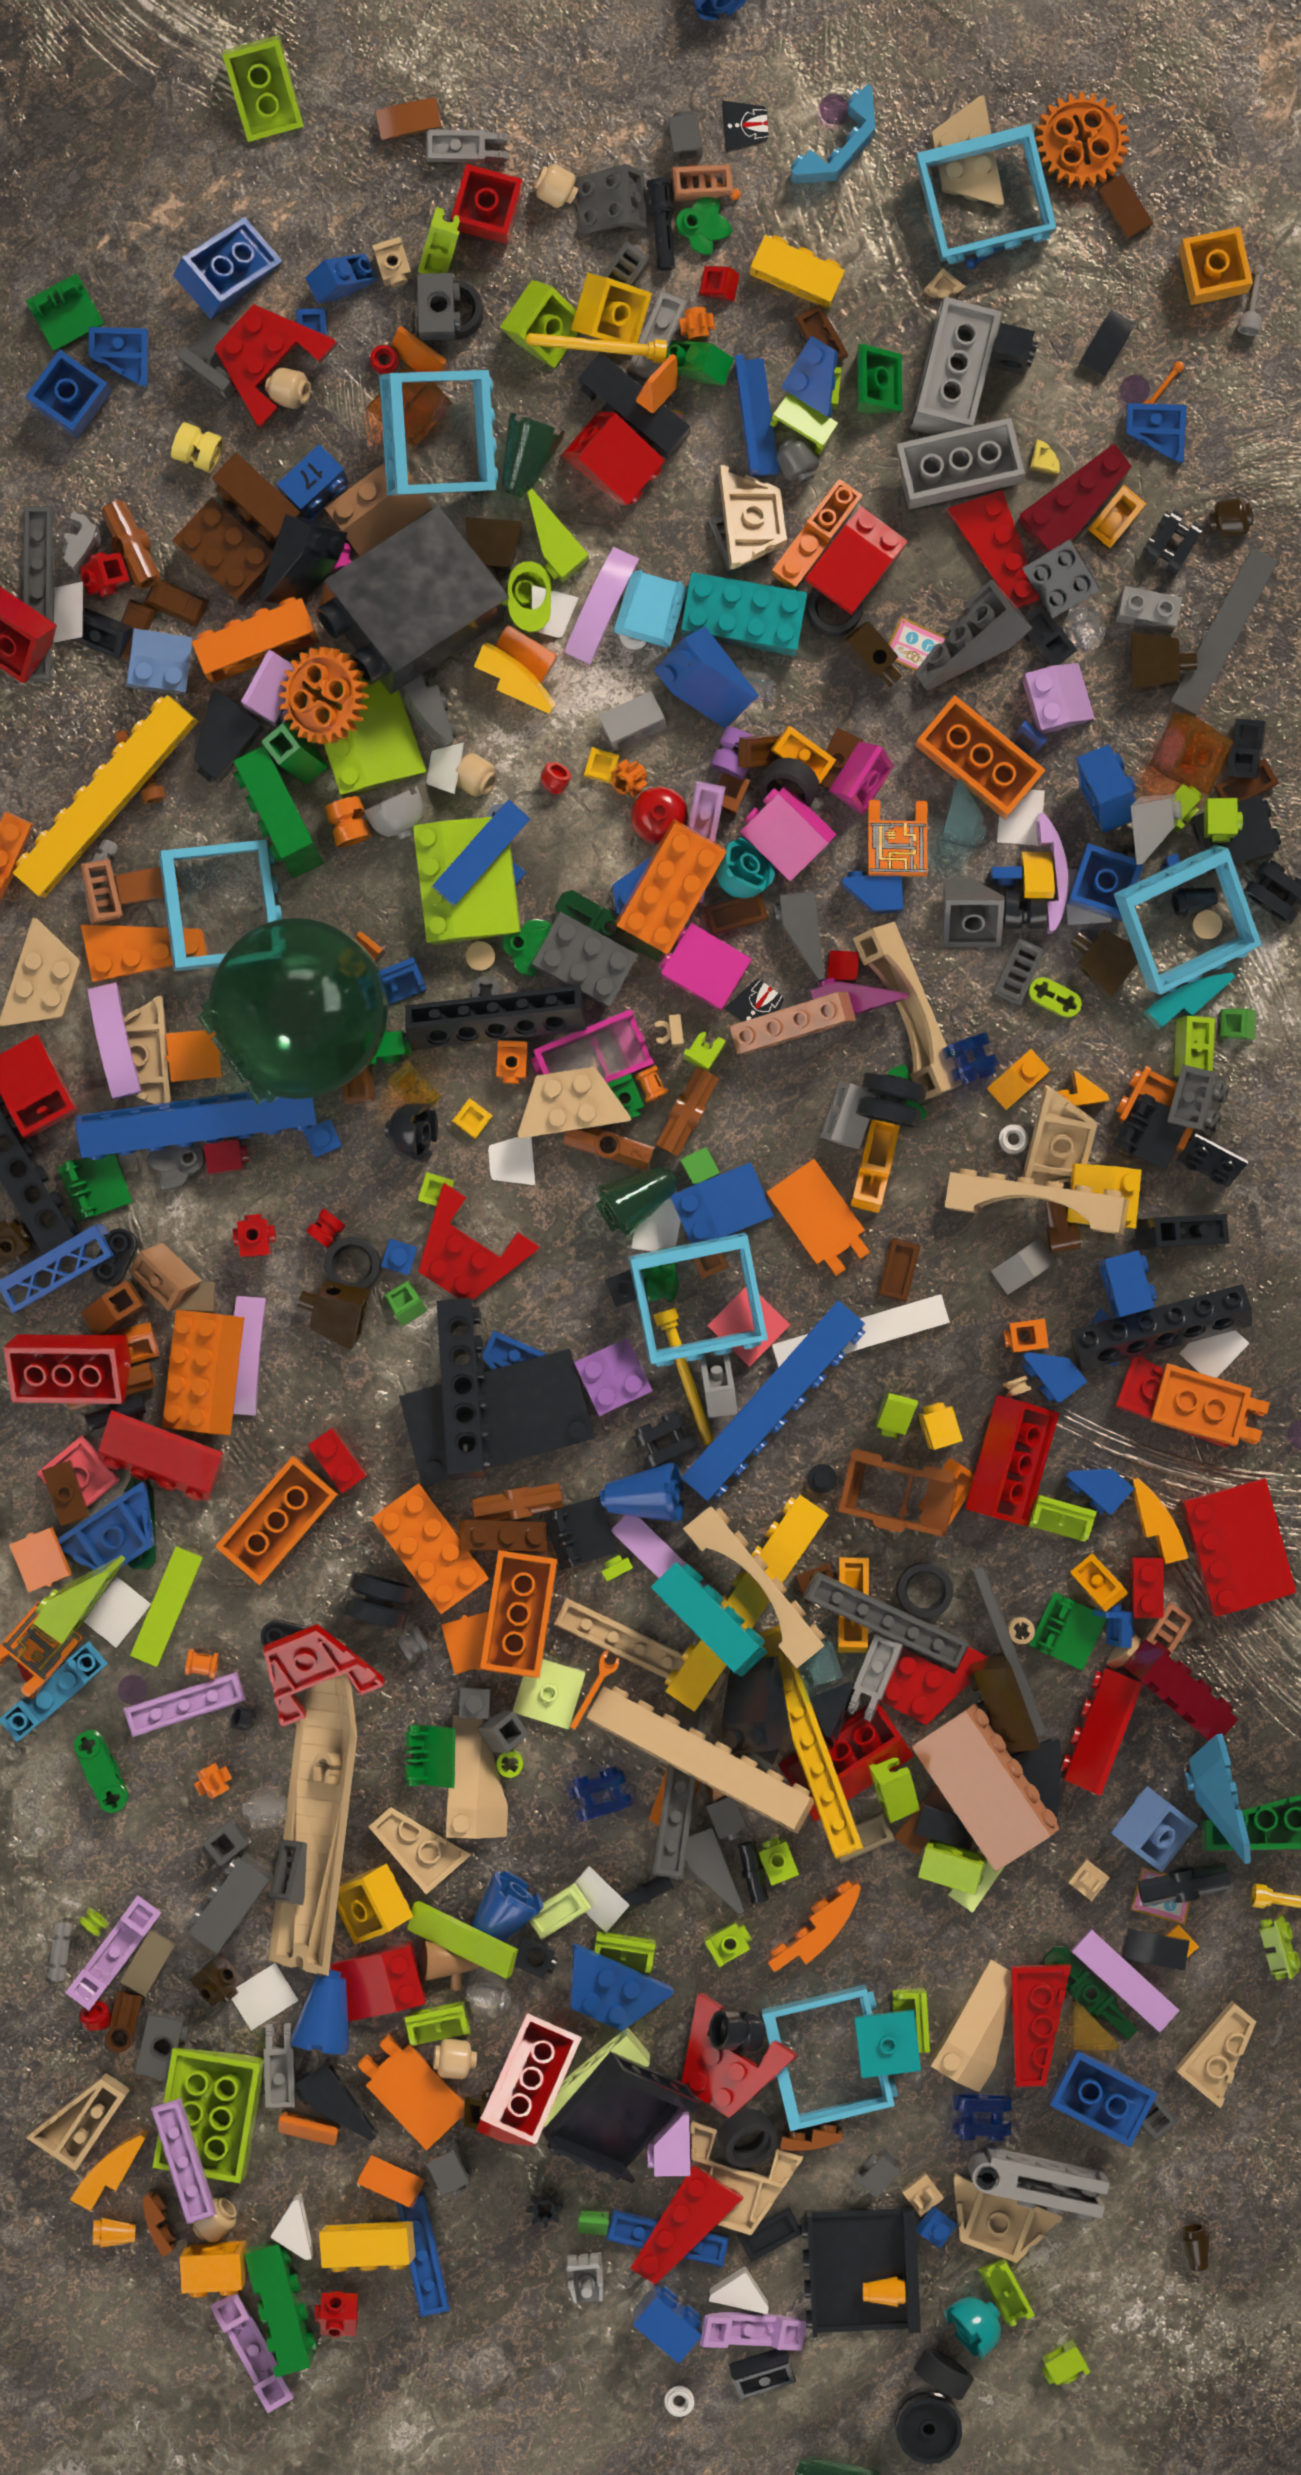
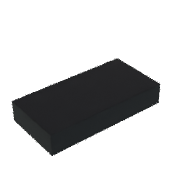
M788 2205L762 2219L752 2235L739 2232L737 2237L750 2261L753 2262L800 2236L802 2229Z

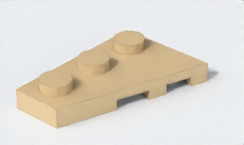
M392 1807L388 1808L368 1826L426 1895L471 1856L468 1852Z
M1231 2000L1174 2069L1221 2108L1225 2100L1224 2094L1228 2084L1232 2083L1235 2067L1246 2049L1256 2021Z

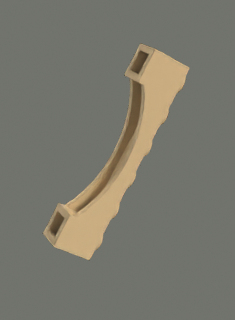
M891 922L872 928L853 938L863 964L869 965L887 989L905 992L909 995L910 999L897 1002L896 1005L904 1021L912 1050L913 1073L910 1076L913 1082L928 1087L925 1100L963 1085L896 923Z
M960 1168L959 1173L950 1172L945 1208L950 1210L979 1214L980 1208L997 1201L1015 1198L1042 1199L1062 1204L1075 1210L1090 1222L1089 1229L1093 1231L1124 1235L1129 1200L1121 1197L1122 1192L1104 1189V1194L1092 1193V1187L1075 1185V1189L1070 1190L1063 1189V1183L1046 1181V1185L1043 1186L1034 1184L1035 1179L1017 1177L1015 1182L1005 1180L1006 1175L988 1172V1177L977 1176V1171Z
M710 1506L683 1529L702 1552L708 1548L729 1557L742 1566L759 1583L771 1601L779 1620L782 1642L778 1646L793 1665L798 1668L825 1646L822 1643V1640L825 1638L824 1634L815 1623L809 1627L802 1618L806 1615L802 1607L796 1600L790 1603L783 1595L788 1590L777 1577L771 1580L765 1573V1570L768 1568L767 1564L758 1553L752 1557L746 1549L749 1542L739 1530L736 1533L730 1530L726 1524L731 1520L720 1507L714 1510Z

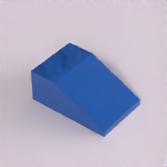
M243 217L184 255L173 276L206 315L213 319L234 305L280 266L283 261L251 223Z
M705 626L683 638L654 669L672 694L723 728L730 726L759 697L758 693Z
M751 1162L670 1196L690 1244L730 1236L774 1217Z
M1074 2046L1048 2097V2102L1050 2106L1131 2148L1158 2093L1106 2062Z

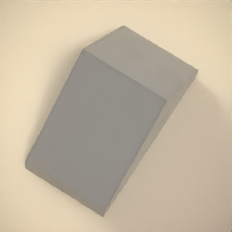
M1038 1238L995 1267L991 1272L1008 1295L1038 1276L1056 1261L1042 1240Z

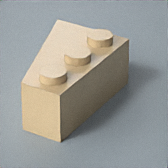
M105 2073L32 2130L26 2138L76 2171L130 2089Z

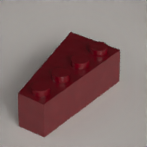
M1114 443L1020 513L1017 522L1043 555L1069 539L1074 542L1076 537L1126 478L1132 466Z
M1145 1639L1124 1663L1123 1667L1206 1740L1210 1741L1217 1734H1223L1224 1737L1239 1720L1231 1713L1234 1707L1221 1696L1218 1700L1210 1694L1213 1689L1201 1678L1197 1681L1190 1676L1192 1670L1180 1660L1177 1662L1173 1661L1169 1657L1171 1652L1159 1641L1154 1645Z

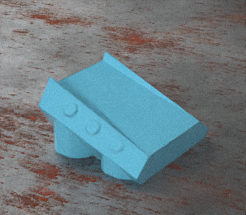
M641 569L631 573L614 632L669 648L682 612L687 589L681 581L674 582L646 574Z

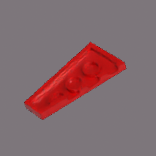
M1003 490L947 508V513L959 527L962 536L970 544L982 566L986 568L992 580L1014 605L1020 609L1040 602V597L1022 569L1029 563Z
M1143 1355L1131 1358L1114 1407L1150 1420L1164 1369L1154 1365L1145 1359ZM1181 1431L1223 1448L1228 1447V1444Z
M1070 1964L1011 1966L1016 2087L1046 2086L1062 2003L1064 2002L1065 1989L1071 1969Z

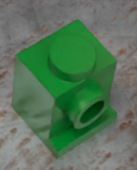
M403 1030L367 1034L370 1064L372 1066H378L379 1059H383V1064L401 1062L400 1057L412 1055L409 1039L405 1037Z
M631 1073L607 1083L618 1100L623 1093L630 1095V1102L621 1104L631 1119L641 1115L639 1110L643 1109L644 1105Z

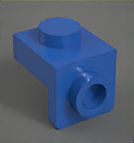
M1115 1604L1106 1612L1103 1609H1093V1615L1107 1618L1106 1644L1120 1648H1132V1638L1134 1636L1133 1612L1122 1610L1121 1604Z

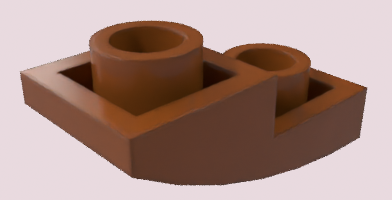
M435 97L394 105L375 111L380 137L384 141L408 134H420L427 132L428 129L442 127L437 98Z
M174 865L179 896L181 894V889L179 884L176 865ZM160 867L114 876L120 905L164 898Z
M831 2122L812 2126L811 2136H806V2132L802 2130L790 2131L789 2129L788 2133L781 2132L780 2150L805 2151L824 2148L842 2141L843 2133L842 2129L837 2128V2124Z
M151 2188L143 2197L145 2219L157 2249L165 2257L175 2248L176 2242L174 2240L176 2236L169 2225L165 2224L163 2226L161 2223L169 2213L166 2200L160 2193L155 2194Z

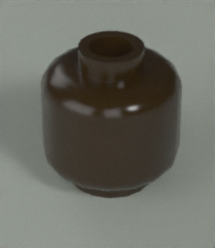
M1242 497L1218 501L1215 504V512L1209 513L1212 530L1218 529V533L1222 538L1247 534L1250 526L1254 525L1251 503H1246Z

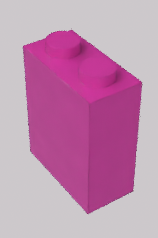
M785 785L779 792L774 788L762 800L766 805L761 811L755 807L746 816L744 821L747 825L740 832L791 881L836 836V833Z
M691 923L688 929L685 927L682 929L676 940L678 945L672 954L670 952L665 954L659 965L663 969L661 977L722 1012L749 967L752 958Z

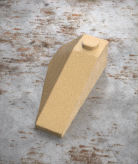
M453 1715L452 1728H456L454 1788H448L446 1837L480 1839L507 1837V1800L493 1752L477 1729L484 1723V1719L459 1718V1715Z
M992 1959L989 1960L928 2060L930 2066L955 2082L977 2092L981 2091L996 2065L1012 1995L1010 1970Z

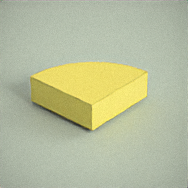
M1037 439L1030 470L1058 476L1060 464L1056 454L1047 443Z

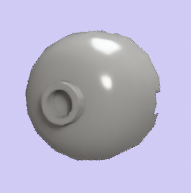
M416 786L364 810L370 824L378 833L387 837L398 835L401 840L414 834L413 826L418 825L424 816V803Z

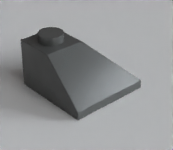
M943 879V947H1001L1004 896L974 879Z

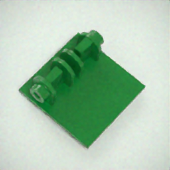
M77 273L26 300L53 352L88 334L89 327H101L105 324Z
M115 1153L106 1154V1157L97 1160H91L89 1157L76 1161L74 1159L57 1167L77 1223L133 1202Z
M1053 1592L1029 1646L1083 1671L1107 1618L1095 1616L1092 1609Z
M421 1724L408 1726V1731H405L406 1747H412V1749H405V1753H412V1758H405V1762H412V1764L405 1765L404 1780H407V1786H419L420 1784L454 1788L456 1728Z

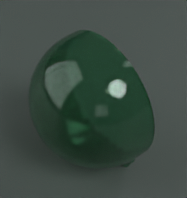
M288 918L272 921L253 929L231 947L215 973L209 1000L201 1005L204 1011L197 1015L196 1018L208 1035L215 1031L216 1035L211 1040L223 1057L228 1059V1064L241 1083L250 1082L246 1086V1090L255 1103L259 1105L265 1100L268 1103H273L279 1097L289 1099L319 1097L341 1089L355 1080L370 1065L380 1049L387 1029L389 1004L385 981L379 967L370 953L354 937L325 922L312 919Z

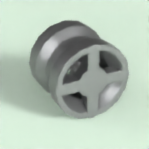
M482 976L472 984L471 994L472 997L501 994V989L494 978Z
M418 1626L412 1628L410 1634L406 1636L401 1635L396 1638L402 1651L411 1663L417 1660L418 1655L422 1653L427 1654L432 1651Z

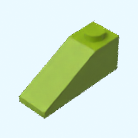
M531 488L527 494L543 560L546 563L543 568L546 569L548 575L553 580L558 577L564 583L589 562V554Z
M884 1393L875 1425L876 1428L881 1429L880 1435L895 1439L898 1438V1434L906 1435L918 1400Z

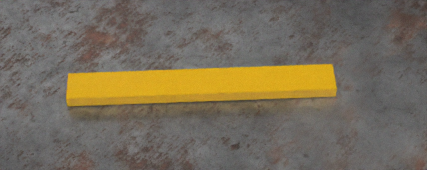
M780 1625L760 1632L758 1634L766 1641L763 1647L768 1651L763 1657L779 1656L792 1740L834 1857L838 1859L864 1849L800 1670L793 1665L778 1646L782 1642Z

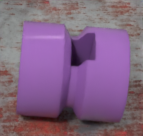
M727 726L720 740L722 749H716L710 766L721 773L744 780L749 768L738 767V753L733 752L732 748L739 750V737L753 735Z

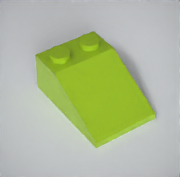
M280 35L223 50L222 56L248 142L304 127Z
M121 1555L66 1584L60 1591L54 1589L48 1598L45 1597L35 1610L39 1615L33 1624L63 1644L82 1626L126 1558Z

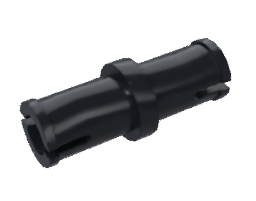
M140 1394L137 1397L124 1401L123 1404H109V1407L84 1414L90 1432H93L107 1425L111 1410L129 1417L147 1413Z
M747 1841L738 1844L744 1868L741 1873L742 1877L746 1878L750 1901L752 1904L769 1900L763 1877L765 1868L760 1864L756 1841Z
M658 1876L643 1885L641 1882L636 1884L637 1888L621 1896L630 1905L621 1916L643 1904L648 1906L654 1898L671 1889H675L670 1878Z

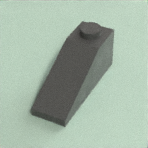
M815 891L779 895V903H774L775 920L781 921L783 931L816 982L823 981L824 971Z
M710 1825L689 1833L685 1858L689 1868L738 1914L745 1912L713 1826Z

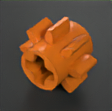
M694 307L685 310V318L679 319L681 335H688L690 342L709 339V331L715 330L713 313L706 314L705 307Z
M624 759L617 764V768L611 771L613 775L612 785L622 796L629 792L633 798L648 785L645 781L647 778L646 770L638 761L629 764L628 760Z
M215 1762L196 1773L199 1780L194 1783V1786L200 1796L207 1793L209 1799H212L230 1789L226 1782L231 1780L232 1777L226 1766L219 1769Z

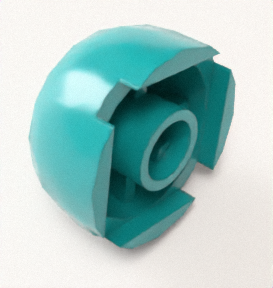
M738 838L724 847L727 852L715 871V876L725 892L737 898L755 897L773 882L775 876L774 865L770 861L768 862L765 856L748 839Z
M965 2297L955 2301L944 2310L943 2314L947 2324L949 2325L954 2322L957 2330L954 2335L973 2356L979 2355V2358L983 2359L997 2346L1001 2336V2325L997 2319L1000 2317V2313L993 2303L989 2301L985 2304L979 2298Z

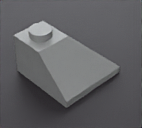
M1176 794L1143 796L1131 805L1136 865L1143 864L1178 824V819H1182V806L1180 801H1176Z

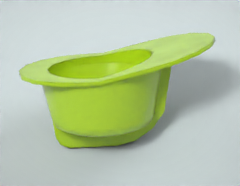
M533 561L522 562L513 568L505 587V592L509 596L507 604L509 616L520 629L528 632L539 631L550 620L551 581L546 569L540 564ZM532 585L546 589L544 601L535 609H531Z

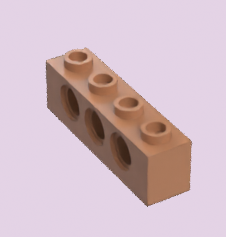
M836 992L729 1027L737 1054H750L856 1021L849 993Z

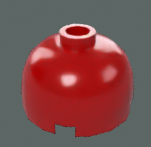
M663 786L652 787L640 793L633 802L630 813L632 827L636 834L644 842L655 846L659 845L673 819L686 826L689 821L688 806L683 797L673 789Z

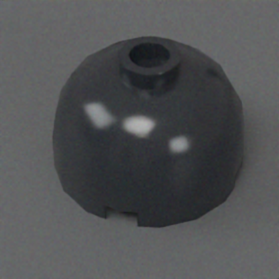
M405 1104L400 1106L392 1114L390 1120L387 1121L385 1136L388 1138L393 1152L401 1158L415 1162H426L432 1156L433 1151L429 1150L431 1140L433 1142L437 1141L438 1120L436 1111L429 1109L432 1106L431 1104Z

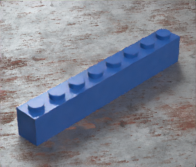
M309 1082L77 1115L75 1126L81 1158L89 1157L91 1160H97L106 1157V1154L112 1153L125 1156L141 1149L159 1151L164 1149L165 1146L176 1144L178 1147H188L193 1145L194 1142L204 1140L207 1143H217L224 1140L225 1137L235 1136L237 1139H245L253 1136V1133L265 1132L267 1135H273L282 1132V1129L294 1128L297 1131L307 1130L312 1127L311 1125L317 1124L312 1084Z
M838 1300L681 1478L705 1500L710 1501L712 1497L718 1500L729 1488L725 1485V1482L732 1475L737 1478L746 1469L748 1464L744 1461L749 1455L753 1453L757 1456L768 1444L764 1438L771 1431L776 1434L785 1425L787 1420L784 1416L790 1409L796 1412L807 1400L803 1394L810 1386L816 1389L827 1377L823 1374L830 1364L836 1367L845 1357L846 1353L842 1350L849 1342L855 1345L866 1333L862 1329L865 1323Z

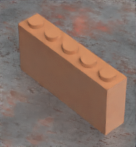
M973 1704L911 1746L995 1872L1042 1843L1060 1829L1054 1813L1046 1809L1040 1800L1037 1788L1029 1784L1023 1775L1021 1765L1017 1760L1012 1759L1006 1750L1004 1740L1000 1735L995 1734L989 1725L987 1715L983 1710L978 1709L976 1704Z

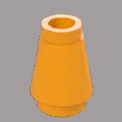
M102 2217L101 2220H94L92 2245H99L100 2248L135 2243L136 2224Z
M896 2276L863 2283V2301L898 2307V2304H905V2279H897Z

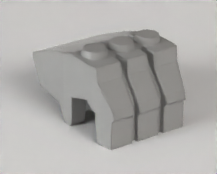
M71 512L70 519L80 531L77 535L65 533L64 538L66 542L63 547V553H65L64 560L68 563V567L78 574L80 572L79 567L89 561L88 557L95 553L102 539L100 538L101 533L98 527L91 524L84 514L80 515Z
M601 2252L591 2253L590 2257L588 2254H580L578 2258L577 2255H568V2289L571 2292L574 2304L603 2301V2262Z

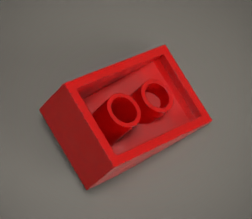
M861 506L806 576L805 581L852 615L897 561L908 540Z
M412 1941L330 1963V1970L340 1971L341 1977L346 1979L348 2022L394 2013L426 2004L427 1995Z

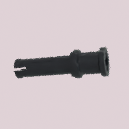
M655 178L648 180L646 186L650 189L651 205L648 206V211L653 216L657 270L670 271L676 268L671 226V214L674 211V204L671 203L670 196L672 179Z

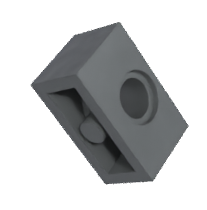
M453 273L417 274L420 340H455V330H461L460 312H455V301H460V283H454ZM442 301L447 304V308L442 312L432 310V306L436 302Z
M151 2010L146 2021L135 2070L136 2074L167 2080L172 2049L180 2048L181 2044L185 2045L187 2042L190 2027L185 2026L186 2017ZM157 2040H167L171 2045V2051L168 2053L160 2052L156 2046Z
M457 2139L430 2151L426 2164L441 2195L444 2196L450 2193L451 2196H455L466 2190V2184L470 2181L472 2170Z

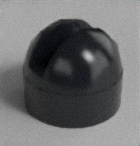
M237 1706L231 1717V1727L240 1731L251 1729L254 1727L251 1721L256 1719L254 1712L247 1707Z

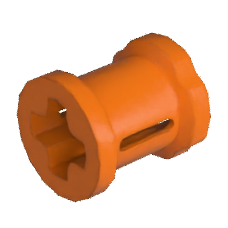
M657 1066L650 1067L634 1075L635 1080L639 1081L646 1096L644 1098L645 1103L657 1100L669 1093L668 1088H664L659 1078Z
M189 1649L185 1665V1675L190 1676L191 1673L207 1675L210 1679L215 1680L219 1664V1653L208 1655L196 1653L194 1649Z

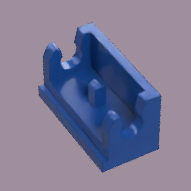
M414 957L359 979L373 1012L427 990Z

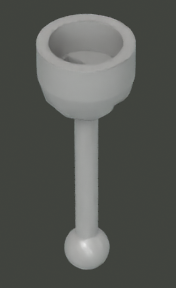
M1260 264L1255 265L1253 268L1255 278L1250 309L1238 321L1237 331L1249 336L1261 333L1262 320L1260 315L1255 312L1260 277L1265 271L1264 267Z

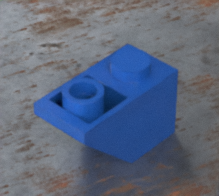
M365 253L325 259L305 279L319 304L340 300L376 282L378 277Z
M864 871L848 872V877H842L841 887L870 913H902L904 909L902 876H865Z
M1030 1352L1021 1355L1024 1360L1021 1364L1022 1368L1030 1378L1037 1377L1042 1384L1039 1390L1049 1402L1054 1400L1056 1403H1060L1087 1383V1380L1070 1358Z
M1110 1468L1067 1471L1064 1474L1068 1479L1066 1485L1078 1496L1083 1492L1091 1500L1088 1505L1100 1515L1104 1512L1112 1515L1135 1489Z

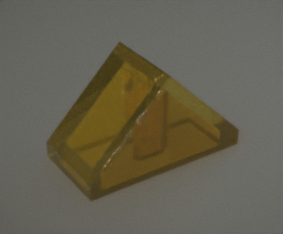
M409 1061L387 1080L388 1084L407 1104L428 1103L433 1106L441 1098V1095Z
M1076 1999L1071 2002V2046L1074 2050H1117L1120 2047L1119 2043Z

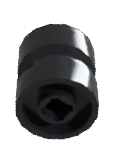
M1021 890L1004 891V929H1020L1023 924H1026L1029 929L1046 928L1047 898H1024Z
M716 2011L710 2021V2041L717 2050L739 2049L741 2051H757L764 2041V2021L757 2012Z

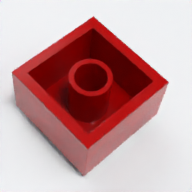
M466 164L450 219L452 222L455 215L459 217L460 222L457 231L509 245L524 192L523 179Z

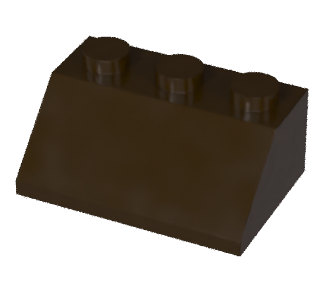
M1003 1652L970 1664L972 1674L967 1675L973 1692L979 1691L982 1699L981 1702L977 1703L978 1707L989 1718L995 1734L1000 1735L1004 1740L1008 1753L1040 1749V1743L1012 1666Z

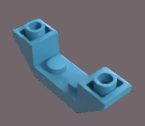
M867 84L862 91L859 88L856 89L848 99L847 115L861 127L856 125L846 138L848 142L842 149L837 147L827 159L829 164L811 149L805 156L800 154L790 167L792 169L791 181L794 184L836 181L874 138L875 116L872 86Z
M88 1641L53 1673L34 1699L30 1700L25 1697L0 1717V1723L19 1742L90 1682L109 1663L92 1643Z

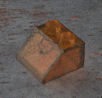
M403 365V367L397 373H409L416 371L407 367L406 365ZM434 382L402 383L405 442L413 447L426 437L427 432L438 420L444 417L448 408L453 404ZM379 392L366 409L382 423L381 396Z
M1173 712L1149 766L1174 781L1185 784L1188 787L1191 785L1199 792L1210 795L1228 757L1230 747L1233 746L1234 742L1198 717Z

